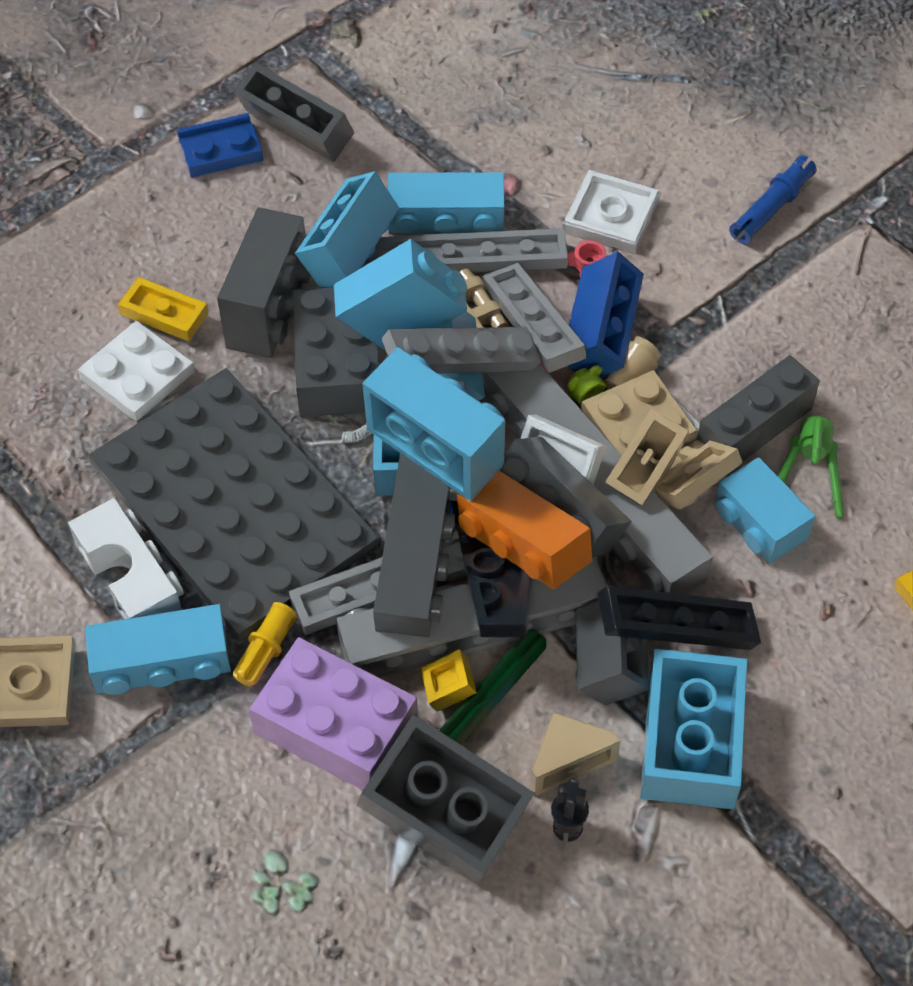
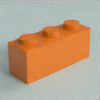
M501 471L494 475L471 502L462 495L457 494L458 521L462 530L468 536L475 537L492 548L499 557L507 558L522 568L532 579L540 580L553 590L593 562L591 531L588 526Z

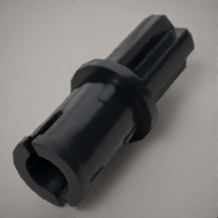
M570 779L569 785H559L557 797L551 805V815L554 820L553 832L561 841H563L564 833L569 834L568 842L577 840L583 832V824L589 815V805L586 801L587 791L579 788V780Z

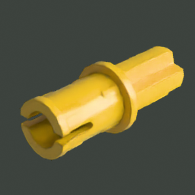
M274 602L257 632H252L248 637L250 645L233 671L234 679L242 685L251 687L257 684L272 657L280 655L282 651L280 645L298 618L296 612L291 607L280 602Z

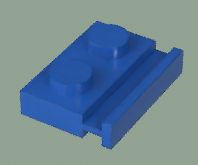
M249 113L176 129L191 178L263 161L262 149L254 126L251 123Z

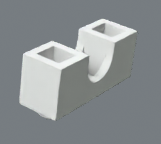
M115 498L68 522L75 545L95 576L112 567L121 566L130 569L123 578L109 585L115 607L123 620L182 610L179 596L183 595L184 592L178 579L172 571L166 574L159 566L163 561L156 546L151 540L143 542L138 534L142 532V529L130 509L123 512Z

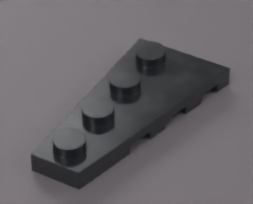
M451 501L452 513L455 514V527L480 637L527 638L532 578L522 568L507 558L499 557L492 548L477 538L468 536L462 530L458 521V502Z

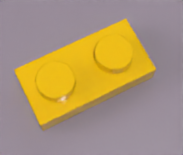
M137 277L118 303L120 315L135 321L137 320L140 323L186 341L191 340L209 314L206 302L141 277Z

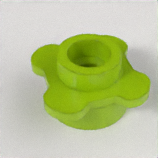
M599 365L591 367L589 371L586 368L580 369L571 376L567 388L569 389L568 396L573 402L577 401L582 406V401L604 392L606 384L599 377V374L602 372V368Z

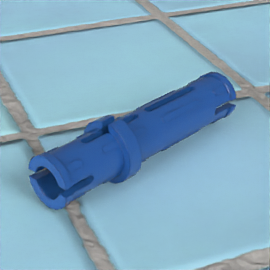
M804 155L798 156L784 173L777 174L772 179L770 187L730 226L729 231L734 239L743 231L744 235L738 242L748 244L752 237L786 202H792L798 196L799 189L817 172V167L812 160L802 168V165L809 157Z

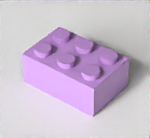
M298 637L249 708L254 734L364 790L412 715L414 714L418 717L416 696Z

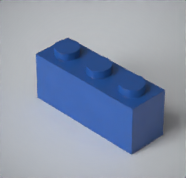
M618 251L582 268L569 326L585 345L586 359L567 366L575 373L583 368L589 371L591 367L599 365L602 368V372L599 374L601 378L624 368L644 273Z

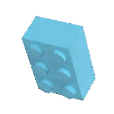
M397 347L362 383L367 430L470 502L503 467L505 419L501 413L491 404L480 403L468 395L463 386L451 378L445 379L434 372L429 364L420 356L409 355Z
M654 649L649 679L640 799L734 810L741 788L747 659Z

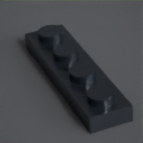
M609 585L597 593L604 632L607 636L751 650L761 644L752 602Z

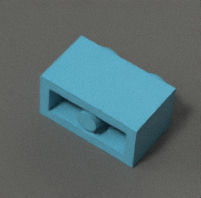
M760 457L719 482L714 504L718 514L726 523H732L743 535L747 546L754 553H760L769 564L809 539L816 516Z

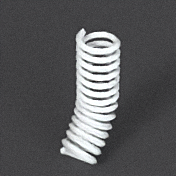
M365 423L359 430L357 429L353 432L344 431L341 442H359V440L362 441V439L370 436L372 432L367 430V423Z

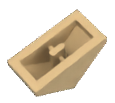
M651 408L605 483L640 505H644L671 469L689 431Z
M553 713L532 768L530 789L535 793L534 797L565 784L570 779L579 778L617 761L620 747V739L617 734Z

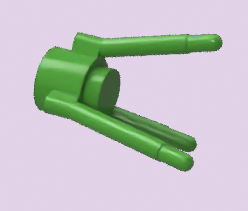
M811 416L801 422L800 435L792 436L790 450L778 477L784 483L786 482L798 452H801L813 464H818L821 459L827 456L835 516L838 519H842L844 516L843 500L837 462L838 443L833 441L834 425L827 418Z

